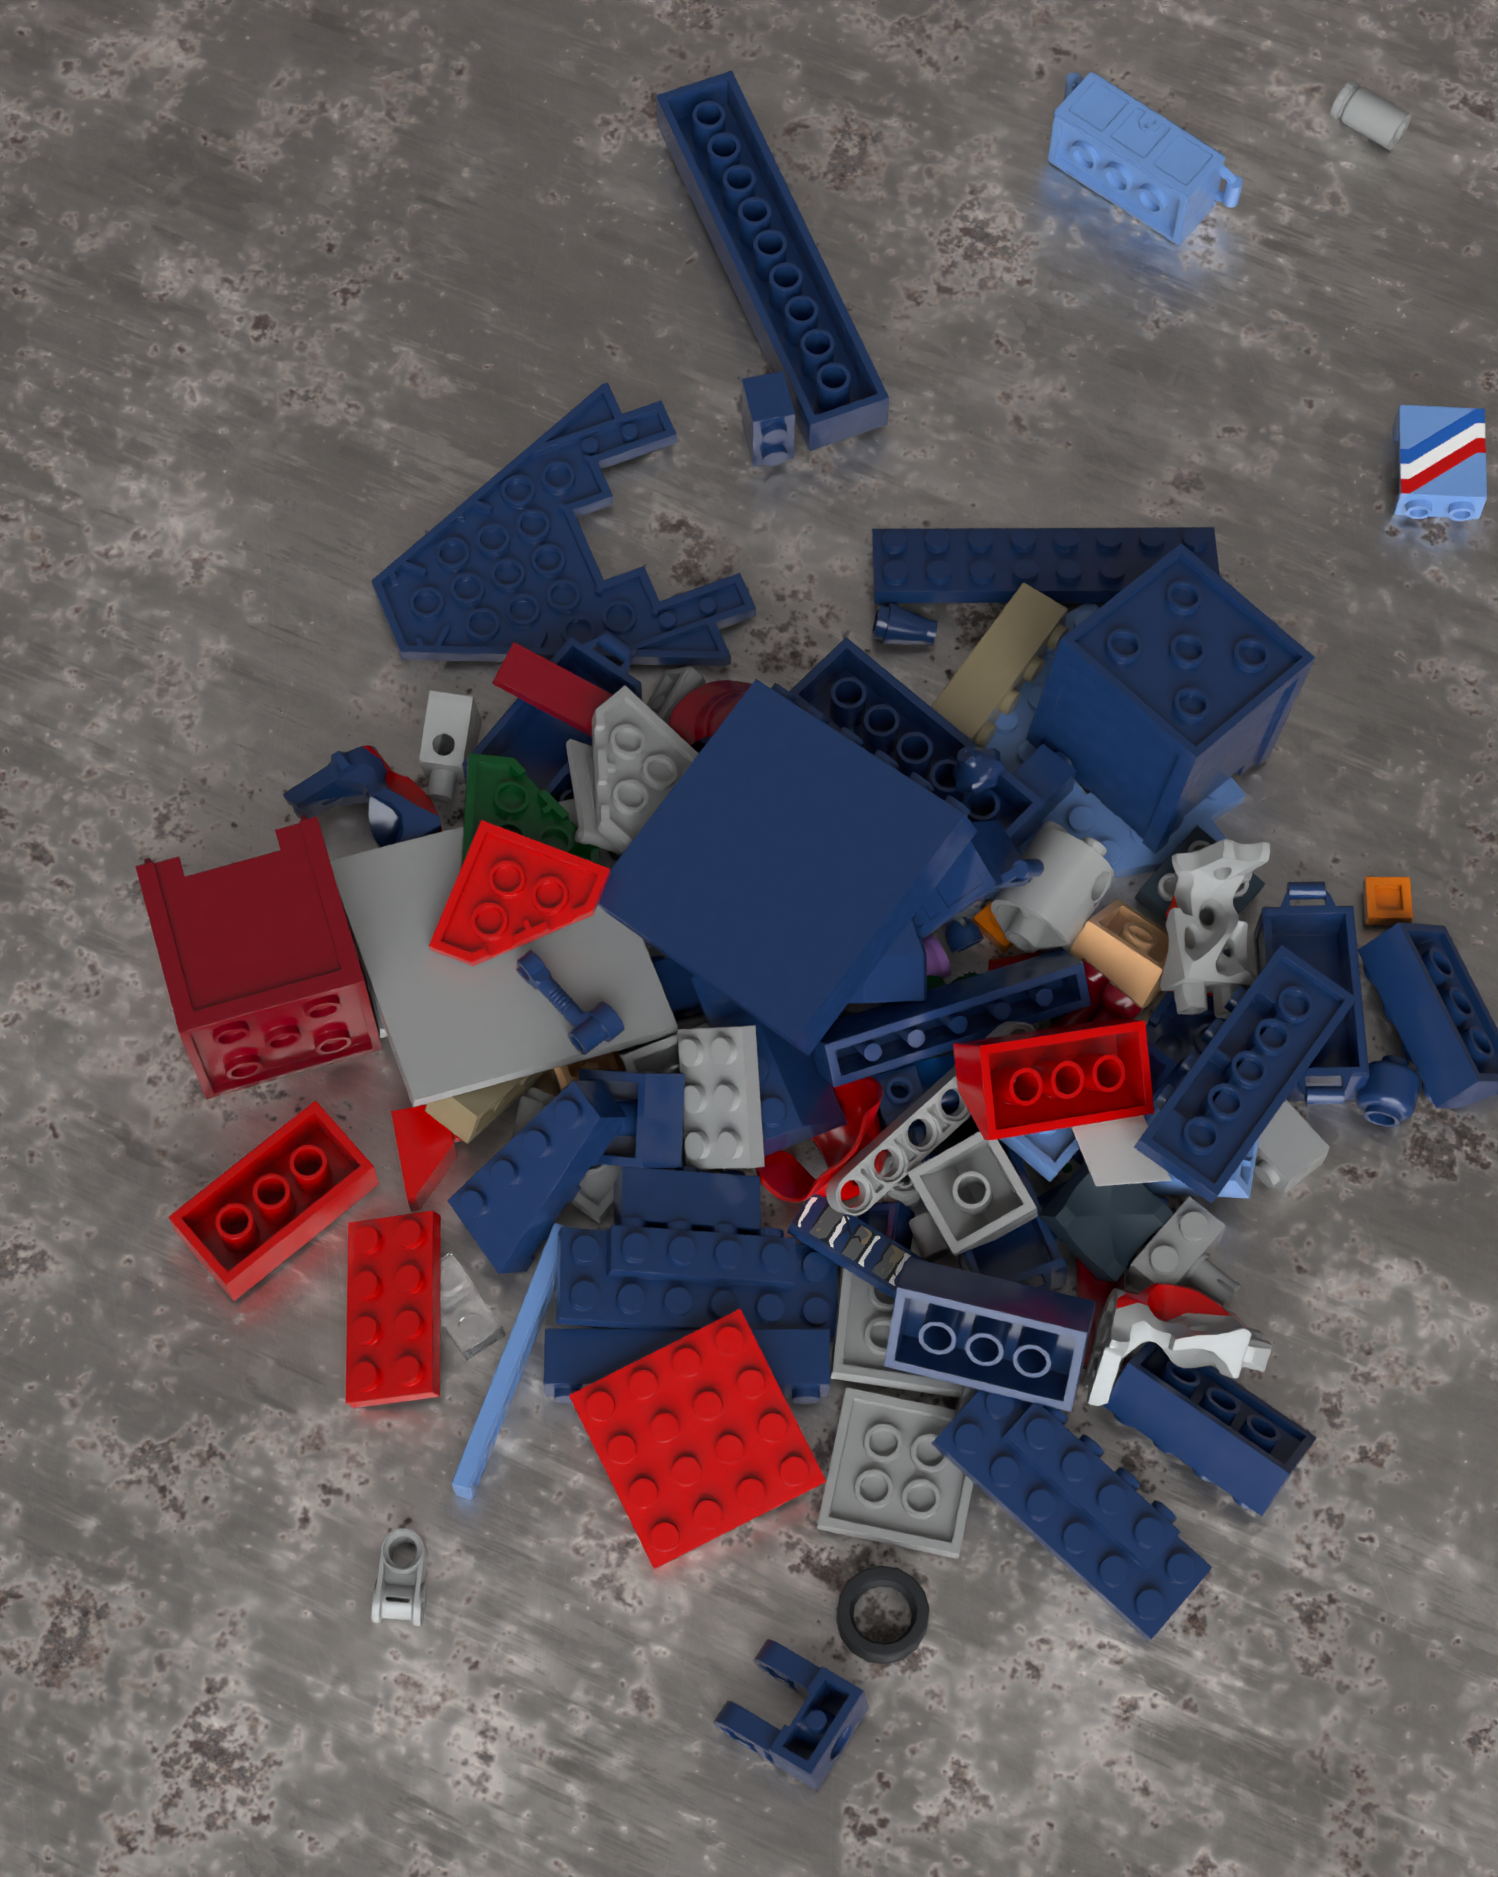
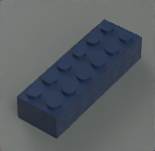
M847 637L789 691L797 699L794 704L804 710L808 705L815 707L831 721L828 726L837 732L842 727L849 729L864 741L865 744L862 748L874 755L877 749L883 751L899 764L897 770L905 776L909 777L914 772L923 777L935 788L932 793L942 800L947 795H950L960 801L970 810L967 816L970 822L1000 821L1016 849L1042 825L1046 802L1007 769L998 777L995 787L986 789L980 795H975L971 792H958L956 781L951 773L958 763V751L967 745L974 748L978 745Z

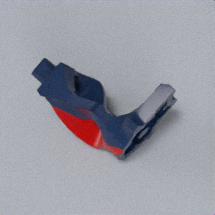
M371 745L360 746L348 752H335L331 755V762L325 768L283 794L284 799L293 807V811L298 818L306 814L308 818L319 816L337 805L368 804L370 829L379 848L442 832L438 812L431 799L409 777L392 770L376 747Z

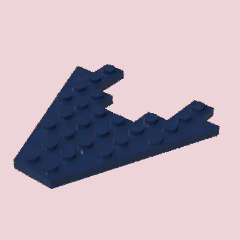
M608 382L600 385L371 580L374 593L401 659L503 662L511 645L515 642L550 661L570 636L585 644L597 637H601L608 630L636 649L631 664L730 665L731 655L719 629L756 617L755 604L740 573L659 601L644 566L604 580L577 520V517L614 505L613 495L601 469L677 443V433L662 400L622 414ZM597 646L595 651L615 664L624 663L600 646Z

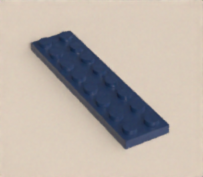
M1214 527L872 529L874 603H1008L1023 582L1057 603L1108 602L1180 543L1220 576Z

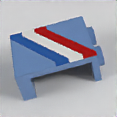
M1399 405L1392 426L1393 441L1399 442V493L1394 505V515H1407L1413 519L1448 517L1455 521L1479 519L1487 499L1485 409Z

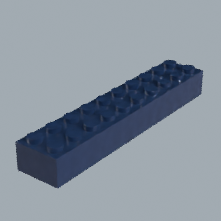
M733 71L656 95V114L659 131L772 372L784 371L795 412V422L809 452L887 425L889 396Z

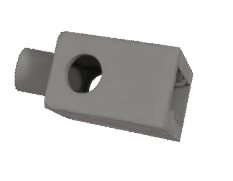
M429 691L419 763L425 777L429 778L426 795L432 800L451 802L453 801L456 782L465 784L462 763L469 756V753L476 748L482 724L474 696Z

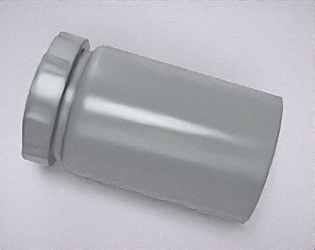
M1350 80L1340 90L1330 112L1332 117L1337 120L1341 119L1347 126L1388 150H1391L1399 142L1411 120L1410 113L1370 89L1360 87V84L1354 80Z

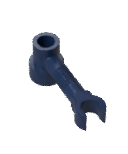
M532 950L517 960V963L520 965L516 969L519 975L534 989L539 990L546 999H549V1002H552V1005L572 1025L574 1029L568 1033V1037L581 1054H588L603 1041L610 1042L624 1031L623 1022L618 1014L603 1001L588 1012H584L552 978L550 971Z

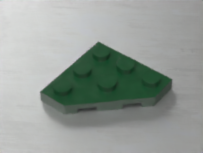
M469 753L460 870L481 820L599 864L600 847L591 844L584 845L575 841V833L578 828L568 818L569 813L545 789L541 791L525 775L526 769L515 758Z

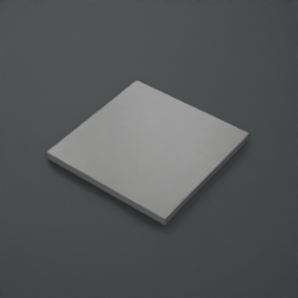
M575 799L558 802L569 813L568 818L579 828ZM463 827L330 860L352 940L413 1107L669 1037L677 1033V1023L644 940L608 915L599 906H597L594 915L475 966H470L431 951L429 943L460 872ZM600 848L599 865L611 870L614 865L608 850ZM532 950L550 971L552 978L584 1012H588L603 1001L618 1014L623 1022L624 1031L610 1042L603 1041L588 1054H581L568 1037V1033L574 1029L572 1025L552 1005V1002H549V999H546L539 990L534 989L519 975L516 970L520 967L517 960Z

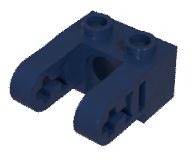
M766 1639L753 1662L767 1675L805 1697L806 1701L790 1726L784 1725L780 1730L732 1701H726L713 1723L731 1739L818 1791L869 1710L864 1690L823 1666L821 1668L780 1643Z

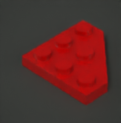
M481 820L429 943V949L470 966H475L594 915L611 874L610 868Z

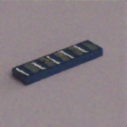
M814 1194L807 1199L787 1231L788 1234L893 1299L896 1297L897 1286L908 1257L926 1261L857 1217L836 1212L830 1207L827 1199L821 1195Z

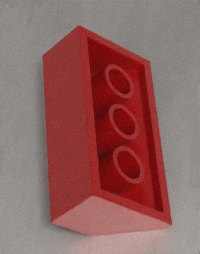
M1116 1018L953 1043L958 1091L984 1140L990 1141L1155 1113L1145 1020Z

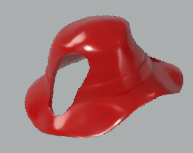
M869 1076L841 1086H832L847 1124L810 1138L822 1154L828 1167L817 1179L788 1152L777 1151L764 1157L765 1167H757L755 1171L757 1176H760L762 1185L771 1194L783 1201L796 1203L803 1202L814 1194L826 1198V1189L831 1178L883 1131L877 1115L883 1089L876 1079ZM887 1149L880 1151L875 1157L874 1166L879 1175L887 1158ZM849 1180L843 1185L840 1192L842 1202L860 1195V1188L854 1180Z

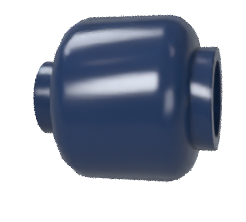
M1386 1055L1379 1061L1368 1063L1370 1076L1365 1087L1358 1090L1355 1098L1358 1108L1364 1112V1118L1373 1124L1385 1127L1398 1126L1400 1121L1411 1118L1415 1111L1421 1086V1079L1418 1073L1408 1067L1409 1062L1398 1056Z

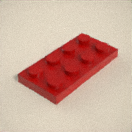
M434 1210L348 1223L346 1404L353 1408L440 1397L441 1215Z

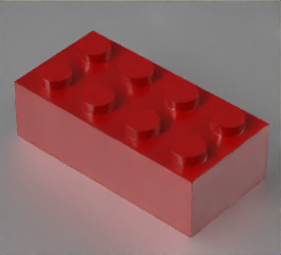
M315 1100L168 1218L176 1235L229 1297L235 1301L379 1185V1181L373 1164Z

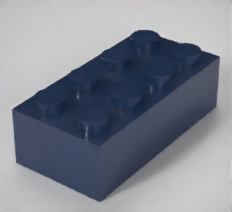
M908 1257L897 1286L884 1366L1071 1412L1081 1379L1096 1301Z

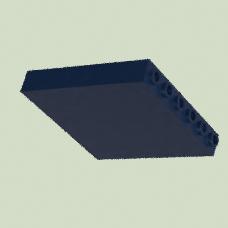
M755 679L611 868L610 877L598 906L622 925L809 1056L977 833V830L967 818L970 810L960 801L950 795H947L942 800L932 793L935 788L920 775L912 772L907 777L897 770L899 764L883 751L877 749L874 755L862 748L865 744L864 741L849 729L842 727L837 732L828 726L831 721L815 707L808 705L804 710L794 704L797 699L779 684L774 683L770 688Z

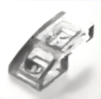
M450 1252L441 1258L440 1323L467 1361L506 1334L503 1326L478 1294L475 1284Z

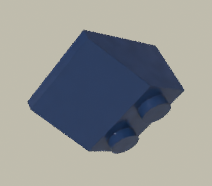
M579 1069V1081H601L627 1116L597 1164L634 1168L681 1167L685 1074Z

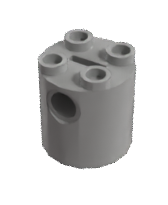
M1046 821L1021 856L1023 860H1041L1044 865L1043 873L1038 877H1033L1025 886L1000 888L991 902V911L1006 938L1019 949L1029 953H1034L1037 949L1049 953L1061 948L1068 952L1114 880L1115 872L1104 858L1107 852L1106 848L1091 837H1084L1080 840L1068 834L1059 824Z

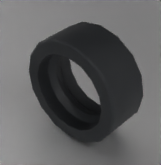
M881 1565L864 1569L848 1580L839 1596L836 1622L840 1637L853 1654L867 1662L889 1664L903 1660L918 1648L926 1634L929 1605L925 1591L913 1576L901 1569ZM880 1586L892 1588L901 1593L908 1601L912 1613L911 1623L906 1633L896 1641L888 1643L873 1642L864 1637L856 1627L854 1619L855 1605L860 1596L869 1589Z

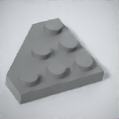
M626 686L622 687L599 706L592 717L597 830L621 853H624L699 754Z
M841 1266L830 1378L960 1398L963 1385L884 1366L895 1299Z

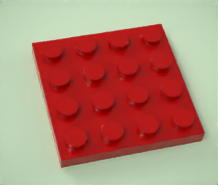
M741 1309L569 1395L654 1569L827 1482Z

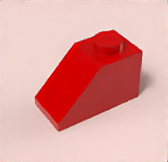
M427 1104L391 1111L406 1196L411 1212L421 1210L457 1159L454 1143L463 1141L425 1111Z

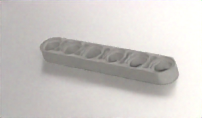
M1008 1021L999 1025L986 1038L1009 1035L1015 1029H1018L1021 1033L1036 1031V1029L1025 1022ZM955 1066L831 1178L826 1189V1198L830 1207L836 1212L852 1216L861 1215L906 1176L908 1171L918 1165L971 1116L958 1091ZM954 1089L959 1096V1106L955 1113L947 1115L941 1107V1099L947 1090ZM916 1119H921L924 1122L927 1132L925 1139L919 1145H913L908 1138L909 1126ZM887 1149L893 1157V1166L888 1174L880 1176L874 1166L875 1157L880 1151ZM854 1180L860 1188L859 1199L854 1205L847 1207L841 1200L840 1192L846 1182Z

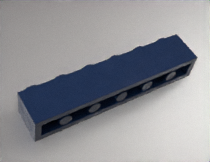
M1061 948L928 990L927 1000L890 1002L836 1019L812 1051L816 1070L833 1087H837L953 1050V1043L985 1039L1004 1022L1018 1021L1031 1025L1090 1006L1091 1002L1083 962Z
M545 1329L543 1384L546 1397H554V1400L560 1403H572L569 1397L570 1394L699 1329ZM751 1329L784 1397H792V1402L799 1404H813L819 1402L820 1397H829L830 1329Z

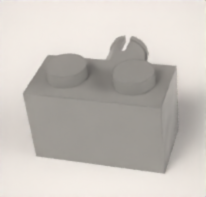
M1190 1196L1130 1264L1125 1280L1138 1292L1145 1290L1156 1282L1182 1286L1192 1282L1223 1307L1241 1286L1240 1283L1235 1282L1208 1260L1210 1253L1220 1243L1226 1225Z

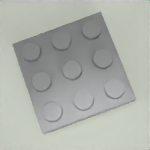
M846 1387L817 1529L959 1559L973 1482L931 1444L953 1419L955 1410Z

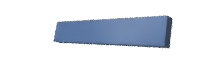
M554 1223L453 1478L452 1486L454 1493L463 1498L471 1500L475 1496L557 1287L558 1232L561 1227H565L560 1224Z

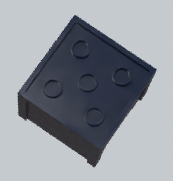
M1180 543L1061 638L1026 740L1036 749L1045 744L1053 752L1060 751L1065 754L1073 763L1074 769L1077 770L1075 780L1093 793L1112 813L1129 825L1143 839L1142 843L1156 854L1167 845L1170 836L1180 828L1184 816L1236 772L1241 776L1255 763L1259 766L1270 757L1316 657Z

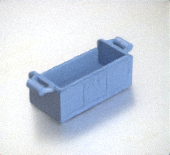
M1074 72L1066 77L1064 101L1054 111L1048 162L1179 246L1212 210L1216 201L1222 202L1229 208L1238 205L1243 180L1240 176L1234 175L1224 165L1225 155L1094 72H1090L1085 78ZM1222 178L1226 180L1224 192L1220 190Z

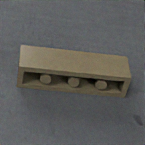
M1023 582L931 707L976 745L985 748L996 732L997 725L995 723L1002 713L1009 715L1013 711L1021 697V692H1019L1026 681L1030 683L1035 681L1045 664L1043 657L1050 648L1056 651L1061 638L1068 633L1069 628L1065 626L1068 608Z

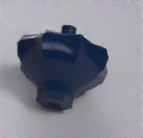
M967 745L958 751V763L951 773L956 781L958 792H971L975 795H980L986 789L996 786L998 777L1005 771V765L1001 762L1000 751L996 748L986 749L981 746L974 748Z

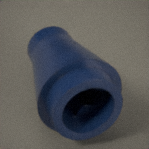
M891 602L889 606L879 604L873 622L872 638L881 640V645L933 646L938 621L925 618Z

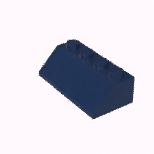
M1398 922L1358 949L1364 962L1363 971L1367 979L1375 985L1383 1001L1382 1008L1384 1014L1395 1025L1403 1041V1052L1408 1060L1415 1065L1423 1081L1422 1090L1428 1100L1436 1108H1462L1498 1094V1028L1446 926Z
M696 976L691 977L694 997L709 1028L756 1025L764 1157L847 1124L832 1085L816 1070L813 1052L809 1056L702 980Z
M1148 1341L1128 1362L1112 1388L1108 1403L1102 1405L1111 1411L1120 1423L1128 1427H1134L1150 1438L1159 1450L1176 1456L1190 1466L1199 1478L1207 1482H1213L1232 1495V1498L1238 1505L1245 1509L1253 1510L1260 1516H1263L1317 1439L1313 1434L1228 1376L1220 1374L1219 1370L1215 1367H1179L1169 1359L1165 1351L1156 1342Z

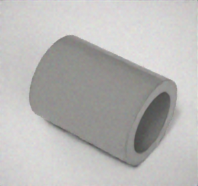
M929 1212L922 1213L909 1221L908 1224L923 1259L928 1262H934L952 1253Z

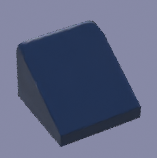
M900 1201L875 1203L866 1212L858 1215V1219L911 1251L913 1234L908 1223L915 1217V1213Z

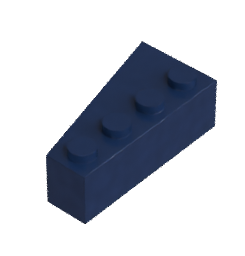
M601 1081L571 1082L447 1200L498 1274L527 1272L535 1260L533 1254L542 1240H548L555 1220L567 1202H572L582 1188L579 1184L591 1166H596L626 1120L627 1116Z

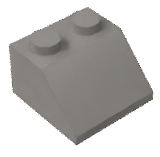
M981 1132L972 1135L907 1172L954 1256L994 1241L1038 1216L1036 1205L997 1139L984 1140Z

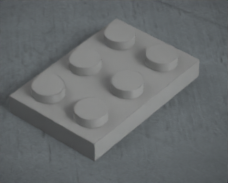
M756 1025L678 1029L680 1074H685L683 1126L686 1166L698 1169L765 1167Z

